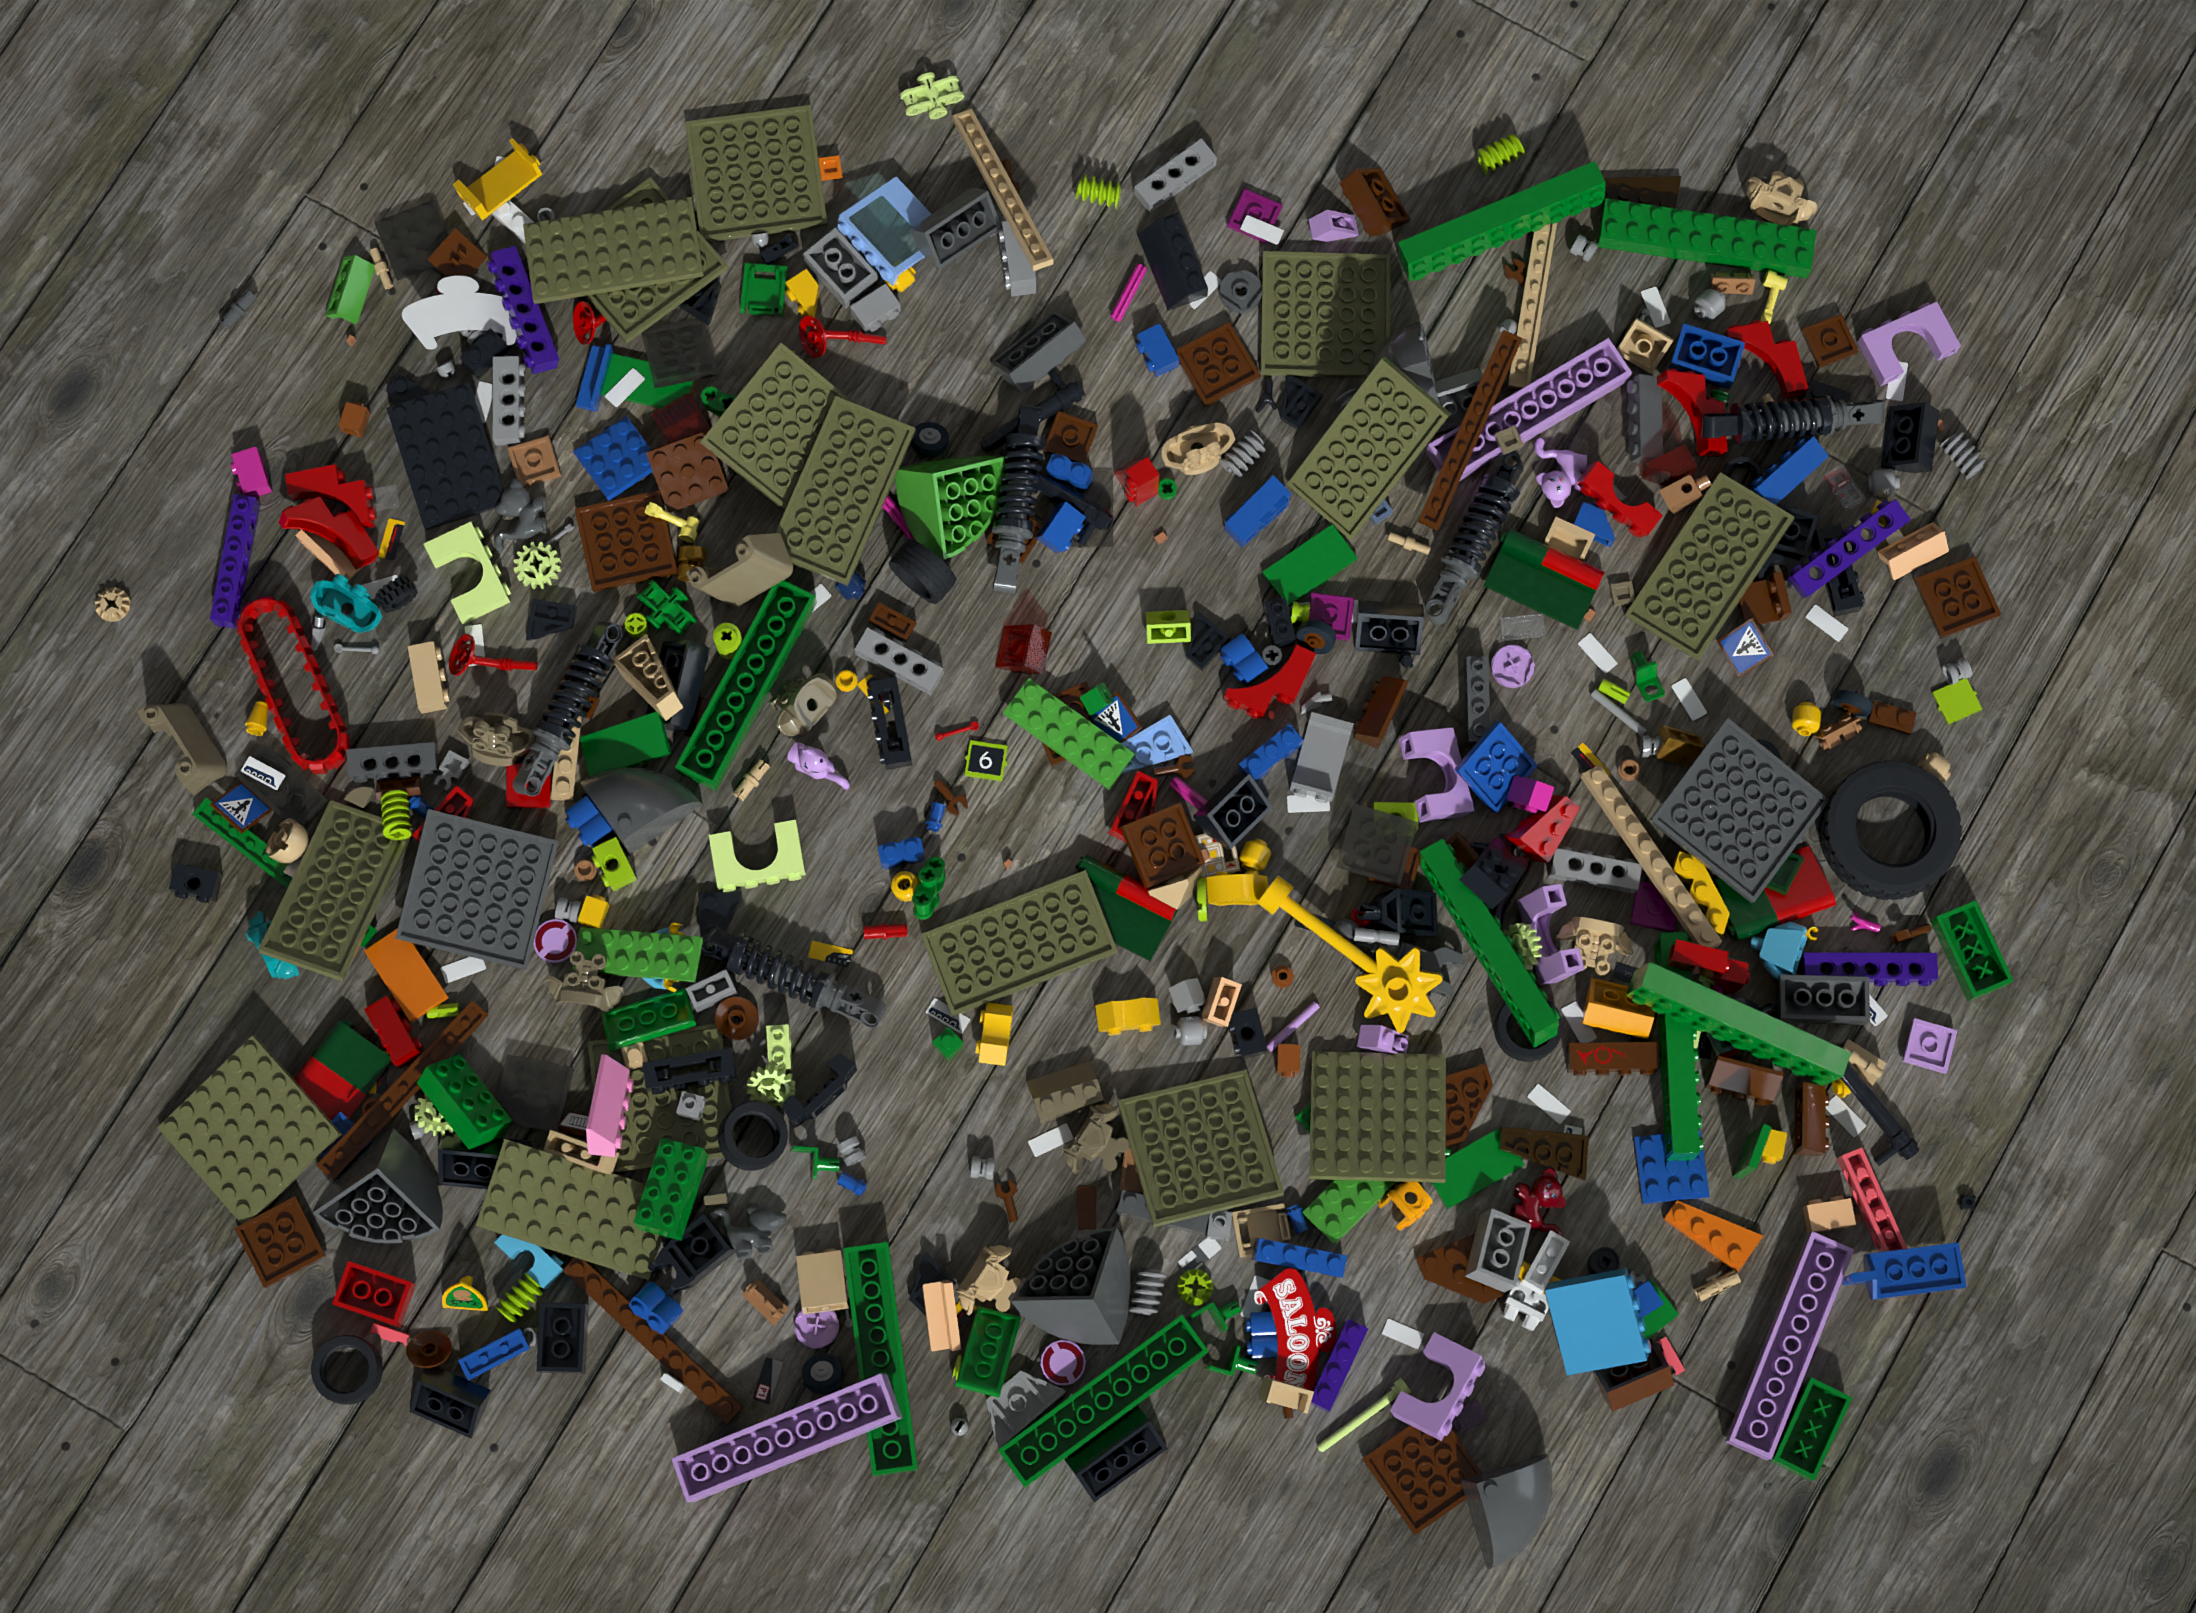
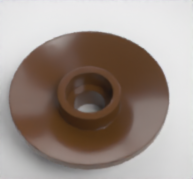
M727 998L716 1009L715 1025L718 1031L728 1039L736 1041L747 1039L758 1027V1011L745 998ZM733 1017L738 1018V1024L732 1022Z
M430 1330L421 1332L409 1341L406 1348L407 1358L413 1365L420 1368L438 1366L450 1356L452 1351L451 1340L440 1331Z

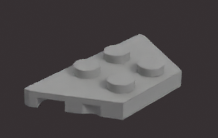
M1023 1371L1018 1372L1003 1385L1000 1398L990 1396L986 1400L997 1448L1003 1447L1065 1394L1066 1391Z

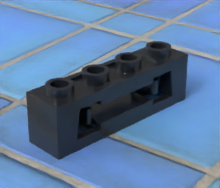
M1841 524L1815 530L1812 539L1816 551L1819 550L1821 553L1827 548L1825 544L1835 537L1838 540L1844 536ZM1845 541L1844 550L1850 553L1851 551H1848L1847 542ZM1828 554L1826 558L1827 563L1833 566L1832 555ZM1852 564L1840 573L1844 588H1841L1840 592L1838 591L1840 586L1838 576H1835L1825 584L1834 617L1859 612L1865 603L1864 594L1858 588L1859 576L1857 571L1853 570Z
M896 677L870 681L871 688L867 689L869 702L874 701L875 709L871 710L873 723L878 722L879 730L875 731L877 744L882 743L883 751H879L880 762L886 765V770L912 766ZM890 694L894 696L895 703H892L898 739L899 742H902L904 751H900L899 742L894 741L891 742L892 752H888L887 744L890 743L883 706L879 704V698L881 697L883 705L888 706L891 705Z
M731 1048L642 1063L646 1090L652 1092L653 1095L663 1094L665 1089L674 1088V1091L688 1089L687 1086L696 1084L697 1087L709 1086L710 1082L719 1081V1084L732 1082V1078H737L734 1055ZM708 1061H710V1070L713 1073L703 1071L672 1076L670 1079L669 1071L665 1068L677 1070L707 1065Z

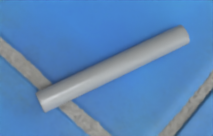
M1597 689L1591 694L1595 700L1640 736L1644 735L1647 731Z

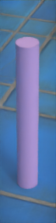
M1313 1001L1266 1044L1267 1049L1272 1052L1278 1044L1282 1043L1320 1008L1319 1005Z

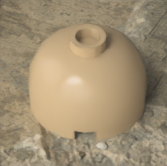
M288 818L279 824L282 828L278 833L275 831L272 833L266 846L268 856L280 863H292L299 858H303L309 842L306 829L292 818Z

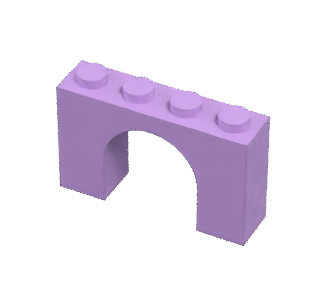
M1938 302L1933 304L1925 303L1919 306L1915 312L1907 311L1901 314L1899 319L1895 321L1889 319L1880 324L1879 328L1875 330L1869 328L1861 333L1857 344L1880 387L1899 379L1904 372L1892 349V338L1900 332L1911 331L1921 335L1928 343L1937 361L1958 351L1961 345Z
M1453 728L1409 732L1399 738L1404 760L1429 758L1441 767L1446 779L1443 793L1425 795L1414 801L1419 822L1461 818L1474 812L1473 800L1468 785L1454 770L1462 758Z
M1562 885L1544 886L1517 900L1522 923L1530 924L1531 929L1537 930L1535 936L1541 937L1538 944L1542 945V948L1538 952L1542 956L1536 958L1538 964L1534 965L1539 985L1556 983L1584 970L1579 948L1558 951L1551 940L1549 929L1551 916L1556 910L1567 905Z
M1434 1332L1423 1352L1427 1359L1449 1369L1453 1373L1454 1385L1451 1392L1439 1402L1426 1403L1401 1391L1390 1411L1395 1418L1442 1441L1443 1437L1450 1433L1455 1416L1461 1413L1463 1409L1462 1403L1466 1396L1471 1395L1474 1389L1473 1383L1477 1376L1480 1377L1485 1369V1361L1481 1355Z

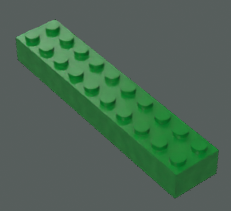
M1593 161L1398 242L1399 262L1409 282L1421 280L1429 273L1440 272L1446 266L1459 264L1470 256H1479L1487 249L1492 247L1498 248L1511 239L1517 240L1528 232L1539 231L1545 225L1558 223L1564 217L1577 215L1588 207L1599 206L1605 200L1606 182L1596 162Z
M1606 198L1602 207L1597 243L1600 248L1767 272L1770 269L1780 275L1807 278L1812 270L1816 230Z
M784 580L771 587L675 766L677 773L717 792L817 604L815 595Z
M1441 839L1420 851V868L1535 1048L1557 1035L1559 1014L1554 1007L1550 1008L1546 1002L1548 1001L1547 995L1543 989H1538L1536 986V979L1530 970L1527 971L1523 966L1525 962L1519 952L1515 953L1511 947L1513 946L1512 940L1508 934L1504 935L1502 933L1498 918L1496 916L1492 917L1488 911L1490 907L1459 880L1466 871V868L1461 861L1457 862L1454 856L1456 854L1450 844L1446 845L1445 841Z
M1687 932L1660 933L1654 942L1655 964L1690 980L1692 972L1667 966L1670 947L1676 939L1691 943V939H1687ZM1664 1013L1658 1016L1666 1161L1694 1160L1699 1155L1700 1150H1703V1138L1699 1137L1702 1117L1698 1115L1697 1106H1700L1701 1097L1700 1093L1696 1092V1084H1699V1071L1695 1070V1062L1698 1061V1050L1694 1048L1693 1040H1696L1697 1030L1693 1029L1692 1025L1686 1022H1677L1672 1019V1016Z
M1651 962L1634 971L1626 996L1632 998V1001L1637 1004H1646L1657 1013H1666L1677 1022H1686L1697 1031H1706L1717 1040H1726L1733 1043L1732 1046L1737 1049H1746L1753 1052V1056L1771 1060L1773 1065L1791 1069L1795 1075L1809 1077L1812 1079V1082L1824 1086L1842 1078L1851 1052Z
M883 1242L843 1248L860 1382L878 1374H887L903 1417L867 1432L872 1476L918 1471L889 1243Z
M1180 1315L1001 1447L998 1452L1023 1487L1026 1488L1208 1354L1209 1351L1184 1316Z

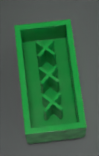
M1976 900L1941 914L1930 921L1967 1002L2003 988L2014 981Z
M460 1054L428 1065L417 1081L419 1087L468 1149L502 1137L512 1122L506 1111Z
M661 1138L633 1221L639 1230L682 1240L709 1158L704 1148Z
M1812 1377L1807 1378L1787 1419L1773 1457L1769 1461L1808 1481H1815L1852 1401V1397Z

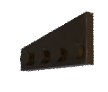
M1682 176L1604 178L1606 182L1605 199L1675 209Z
M1500 1127L1498 1150L1547 1168H1552L1574 1178L1586 1180L1588 1135Z

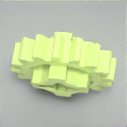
M531 542V548H527L524 545V552H517L519 559H514V564L517 565L514 571L519 573L517 576L518 580L524 579L523 584L526 587L531 583L532 589H535L537 585L544 589L545 583L551 586V579L557 580L556 572H561V567L558 566L561 560L556 558L558 556L557 551L551 552V545H547L544 548L543 542H540L538 546ZM539 553L546 554L547 556L543 557ZM536 559H537L538 562L540 563V564H539V568H538V569H539V573H538L537 569H535L536 563H537V562H536ZM532 574L536 576V578H531L528 575Z
M1516 923L1515 925H1509V930H1504V934H1508L1512 940L1513 946L1511 947L1515 953L1519 952L1525 962L1523 964L1525 969H1533V965L1538 964L1536 958L1542 956L1538 952L1542 948V945L1538 944L1541 937L1535 936L1537 930L1531 929L1530 924Z
M766 1064L764 1070L759 1066L757 1073L751 1072L747 1082V1094H751V1101L764 1102L777 1109V1105L783 1107L789 1097L795 1095L796 1081L792 1080V1074L786 1075V1068L780 1071L778 1070V1065H775L773 1069L770 1068L769 1064Z
M426 1094L425 1099H418V1105H415V1121H418L419 1128L424 1127V1133H428L431 1130L433 1131V1136H436L437 1132H441L442 1136H445V1131L447 1130L451 1133L454 1132Z

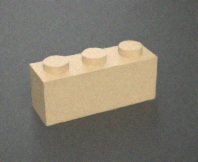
M434 641L408 646L418 709L422 714L448 709L447 702L450 701L448 689H444L443 681H446L445 669L440 667L439 660H443L441 648L437 647Z
M550 1130L543 1150L544 1152L566 1158L568 1161L607 1174L613 1173L619 1155L618 1152H616L615 1157L588 1154L587 1141Z

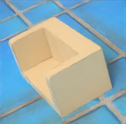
M1555 517L1544 543L1583 561L1595 534Z
M1264 1376L1258 1399L1308 1413L1314 1392L1301 1386Z

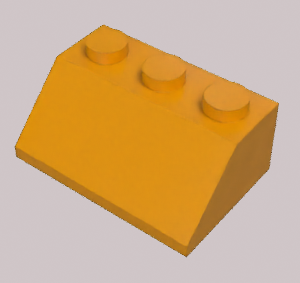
M1591 978L1583 1011L1582 1024L1648 1039L1655 1011L1652 1010V1007L1646 1004H1637L1632 1001V998L1626 996L1629 986Z

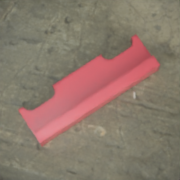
M375 1322L370 1331V1334H378L384 1340L396 1343V1341L402 1342L404 1346H407L411 1335Z
M1667 1336L1656 1341L1663 1348L1662 1354L1668 1365L1673 1366L1676 1371L1675 1376L1685 1371Z

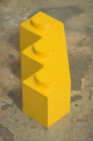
M1679 851L1675 856L1672 869L1680 881L1690 884L1688 888L1689 894L1700 910L1704 911V916L1717 935L1721 937L1724 934L1730 913L1705 866L1692 855Z

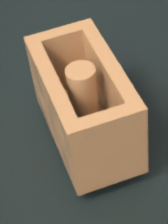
M1214 977L1206 1000L1207 1003H1205L1200 1017L1201 1020L1220 1027H1228L1242 984L1223 977Z
M1843 1195L1831 1197L1830 1202L1822 1203V1199L1808 1201L1809 1205L1803 1207L1807 1233L1850 1228L1856 1225L1851 1198L1844 1199Z

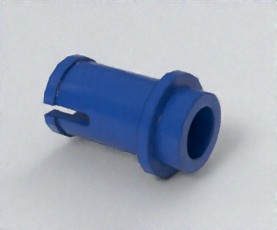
M414 795L409 801V809H414L426 820L428 809H434L422 800V796Z
M932 803L929 819L925 822L927 825L926 829L939 832V829L942 828L941 821L944 809L946 808L944 804Z
M842 1172L837 1182V1185L854 1192L855 1196H862L867 1187L863 1179L860 1181L846 1172Z
M1299 1204L1287 1208L1288 1213H1286L1291 1219L1295 1234L1309 1229L1301 1211L1303 1207L1300 1208Z

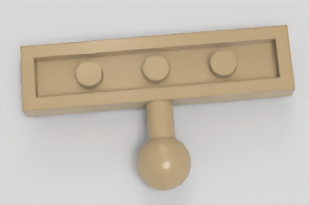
M578 717L577 720L581 723L582 718ZM581 727L578 729L572 728L576 736L572 739L570 750H561L558 755V761L554 763L551 800L573 802Z

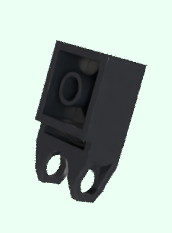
M1777 503L1776 506L1794 516V520L1786 530V532L1789 529L1793 530L1794 535L1789 536L1788 533H1784L1760 569L1757 579L1762 580L1764 574L1771 566L1778 565L1786 570L1788 581L1786 587L1791 589L1792 584L1788 577L1792 575L1791 570L1800 563L1804 564L1819 516Z
M1502 835L1494 838L1481 851L1459 879L1491 909L1508 895L1527 869L1528 858L1526 856L1515 857L1510 854L1505 845L1506 838Z
M703 1214L685 1228L682 1240L672 1239L669 1241V1244L660 1250L655 1261L651 1263L648 1269L654 1273L667 1266L674 1267L676 1278L671 1287L666 1291L672 1297L682 1290L695 1286L732 1256L735 1251L715 1223L707 1215ZM700 1244H706L705 1250L699 1252L701 1250Z

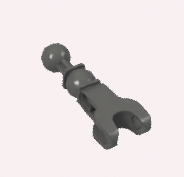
M1340 919L1333 926V930L1350 943H1356L1371 949L1370 956H1376L1377 949L1383 947L1400 960L1415 947L1404 942L1399 943L1397 946L1379 944L1377 942L1354 941L1355 927L1359 928V926L1351 919ZM1446 947L1439 948L1434 952L1420 949V970L1440 973V968L1443 965L1460 967L1465 962L1464 955ZM1442 980L1440 984L1429 992L1443 997H1450L1453 993V987Z

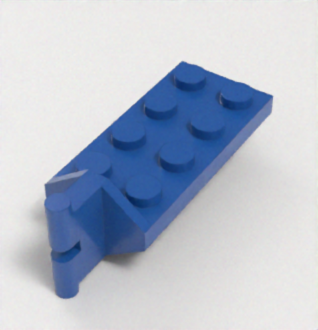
M1959 1242L1864 1254L1863 1272L1845 1276L1841 1282L1844 1286L1865 1283L1871 1300L1967 1288Z

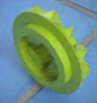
M1199 1269L1186 1271L1180 1276L1177 1283V1291L1180 1298L1189 1305L1205 1303L1213 1292L1212 1279L1206 1272ZM1195 1278H1197L1198 1285L1205 1287V1289H1199L1195 1297H1193V1290L1185 1287V1285L1193 1284Z

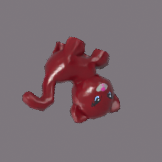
M1545 1169L1541 1176L1534 1180L1531 1190H1529V1186L1525 1183H1516L1514 1196L1519 1198L1521 1202L1520 1204H1512L1509 1216L1531 1224L1530 1229L1541 1232H1550L1551 1230L1561 1236L1562 1231L1556 1224L1542 1223L1539 1212L1540 1206L1546 1208L1554 1207L1556 1209L1566 1206V1200L1562 1196V1189L1559 1181L1556 1179L1554 1169Z

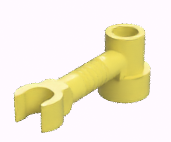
M1770 269L1767 270L1762 285L1769 287L1771 290L1760 318L1761 322L1768 321L1769 324L1779 290H1784L1788 282V278L1777 275V272Z
M652 502L646 506L644 513L664 519L672 524L674 523V525L676 524L681 527L678 535L680 539L690 543L695 542L698 534L696 530L700 522L697 518L689 516L687 520H684L663 510Z

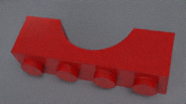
M1599 461L1590 463L1576 482L1580 487V491L1586 496H1591L1597 501L1596 504L1600 508L1608 510L1613 514V519L1618 523L1626 525L1629 528L1628 531L1635 537L1648 536L1663 515L1648 502L1638 504L1637 506H1629L1622 503L1613 490L1614 474Z

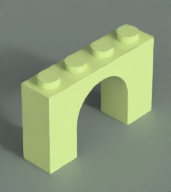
M472 522L424 543L435 568L461 557L473 558L483 566V576L478 586L451 600L462 624L510 603L508 595L511 594L506 582L501 584L498 577L502 576L497 564L492 565L489 558L493 557L488 545L483 547L480 540L484 537L479 527L474 528Z
M796 820L774 823L778 844L777 856L771 865L761 870H750L740 865L736 859L731 831L709 835L718 889L723 890V892H733L736 890V887L755 888L758 886V883L767 882V885L779 883L781 879L788 878L789 881L801 879V876L806 875Z

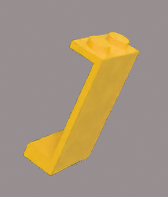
M513 138L509 141L515 151L468 187L459 179L452 184L459 197L482 221L542 175L538 167L541 165L538 159L533 154L529 156L527 148L522 143L518 144Z

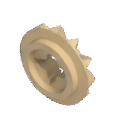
M116 587L106 588L102 593H98V598L95 601L96 612L106 621H119L130 610L129 596L123 590ZM117 599L115 603L119 609L114 607L108 609L109 604L106 600L114 601Z

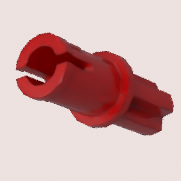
M883 923V925L863 926L864 940L878 938L887 940V938L906 937L908 935L907 924L886 925V923Z

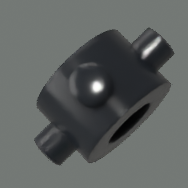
M1407 654L1398 655V661L1404 668L1407 669L1414 666L1412 664L1413 660Z
M1962 1194L1960 1196L1961 1206L1959 1208L1961 1210L1971 1209L1974 1211L1976 1209L1974 1207L1976 1203L1975 1195L1965 1196Z

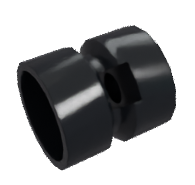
M1609 1247L1597 1249L1587 1260V1268L1591 1275L1618 1270L1620 1267L1618 1253Z

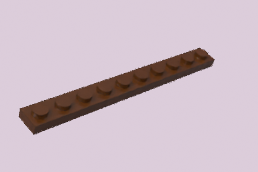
M1502 331L1419 517V523L1438 531L1523 338L1508 331Z
M472 1000L316 1166L333 1181L420 1089L417 1081L428 1065L448 1059L489 1015Z
M574 1257L565 1267L563 1272L726 1424H729L744 1407L669 1336L652 1330L645 1319L635 1315L629 1306L631 1301L590 1263Z

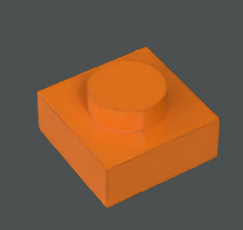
M839 155L818 158L822 181L843 178Z

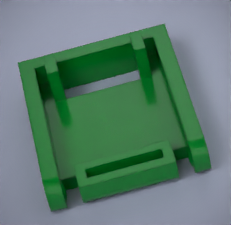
M745 263L740 314H745L746 307H749V314L775 316V310H779L778 316L783 317L788 267ZM756 272L775 273L776 280L755 278Z

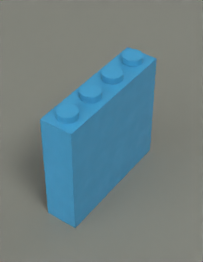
M1627 1268L1547 1284L1545 1293L1567 1375L1647 1361L1648 1355L1651 1352V1344L1649 1339H1645L1643 1331H1646L1645 1321L1643 1317H1639L1640 1302L1638 1296H1634L1632 1289L1635 1288L1634 1278L1632 1274H1628Z

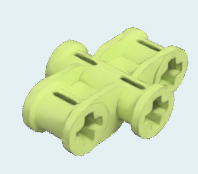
M932 72L919 76L917 82L921 86L904 90L900 94L906 106V115L914 116L929 110L930 119H938L947 114L945 105L957 103L964 98V94L958 86V77L949 76L935 81L936 77Z

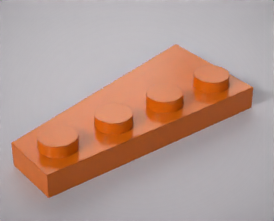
M1678 1200L1663 1219L1729 1268L1735 1270L1736 1273L1739 1272L1763 1237L1761 1234Z

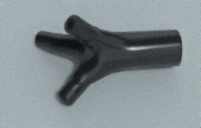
M1271 380L1265 381L1264 395L1259 407L1256 409L1257 413L1266 404H1270L1273 410L1277 409L1273 400V381Z

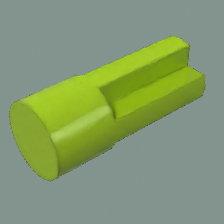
M1603 679L1598 688L1599 691L1623 704L1626 703L1631 694L1629 691L1606 679Z
M459 1003L439 1004L426 1012L427 1018L458 1016L460 1007Z

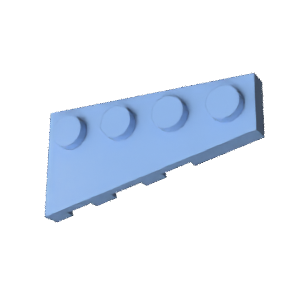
M1171 715L1121 743L1135 753V756L1121 774L1193 753V750Z

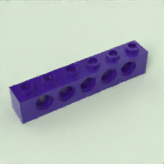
M516 246L491 252L490 259L487 261L490 273H494L496 290L502 294V305L504 310L509 312V323L512 330H515L517 333L518 347L524 351L526 367L531 369L532 374L557 368L559 357L539 305L533 302L531 285ZM503 271H509L512 275H506ZM510 290H517L519 294H514ZM522 308L526 310V313H521L517 309ZM526 327H530V328H532L534 331H533V332H529V331L525 330V328H526ZM533 346H537V347H539L541 350H540V351H536V350H534L532 347H533Z
M235 494L233 496L210 620L215 626L237 629V620L240 615L261 506L256 497Z
M1886 499L1876 506L1878 510L1875 513L1871 514L1868 512L1859 519L1861 521L1856 527L1853 525L1849 526L1842 532L1844 534L1843 537L1838 540L1836 537L1825 544L1827 548L1821 553L1819 550L1808 557V563L1804 566L1800 563L1791 570L1792 575L1788 577V580L1802 599L1813 594L1911 520L1896 499L1891 501ZM1879 516H1882V517L1885 518V520H1886V525H1885V527H1882V526L1879 525V523H1878V518H1879ZM1862 529H1866L1869 533L1867 540L1861 536ZM1845 541L1849 542L1852 546L1850 553L1844 550ZM1828 554L1832 555L1835 559L1833 566L1827 563L1826 558ZM1811 567H1814L1818 572L1816 578H1812L1809 574Z
M1803 953L1800 960L1801 975L1869 977V983H1874V986H1887V983H1896V986H1909L1910 983H1918V986H1931L1938 979L1937 953ZM1821 965H1826L1829 968V975H1825L1820 971ZM1843 965H1848L1851 968V975L1843 972ZM1865 965H1870L1873 968V975L1865 972ZM1887 965H1892L1895 968V975L1887 972ZM1909 965H1914L1917 968V975L1910 973Z

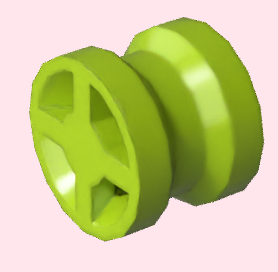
M1293 602L1291 610L1292 623H1303L1309 620L1310 604L1299 605L1298 602Z
M640 613L630 614L626 618L625 628L631 637L641 638L648 632L646 619Z

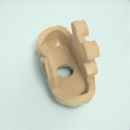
M1775 171L1771 175L1769 184L1762 182V180L1756 177H1751L1747 181L1746 195L1751 203V210L1755 215L1774 224L1796 226L1797 223L1808 220L1817 211L1816 202L1800 198L1805 186L1804 182L1800 179L1794 180L1791 177L1785 176L1781 171Z
M1222 423L1190 426L1177 436L1166 441L1161 451L1162 460L1165 466L1177 468L1185 475L1201 474L1213 469L1220 463L1219 460L1222 459V454L1232 446L1235 437L1231 428ZM1194 443H1199L1203 446L1201 449L1191 450V446Z
M1573 917L1571 921L1561 927L1558 935L1555 937L1557 942L1575 941L1574 948H1579L1584 969L1587 966L1593 967L1599 975H1606L1609 972L1610 964L1607 962V958L1615 950L1626 956L1633 954L1631 940L1623 932L1624 927L1606 921Z
M1002 1245L984 1246L975 1264L956 1289L960 1305L967 1315L970 1316L973 1313L975 1298L981 1302L995 1299L996 1309L1000 1312H1005L1009 1309L1010 1301L1008 1298L1011 1293H1015L1021 1280L1018 1278H1012L1010 1281L1006 1280L1009 1272L998 1263L1007 1258L1013 1248H1007Z

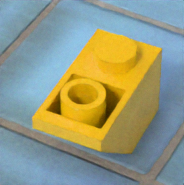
M805 269L785 282L787 288L785 293L791 302L795 301L799 306L797 310L802 318L809 315L815 317L820 294L819 285L809 271Z

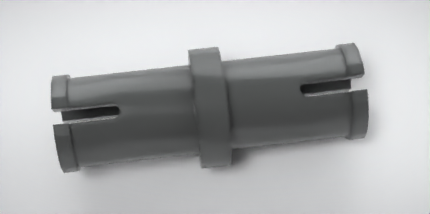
M246 289L235 303L232 302L231 308L219 322L230 330L241 316L244 317L245 311L257 297Z

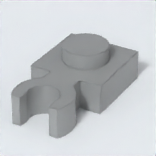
M449 750L439 767L443 774L435 779V786L438 787L442 781H446L447 785L444 790L449 792L452 788V779L460 780L469 764V760Z

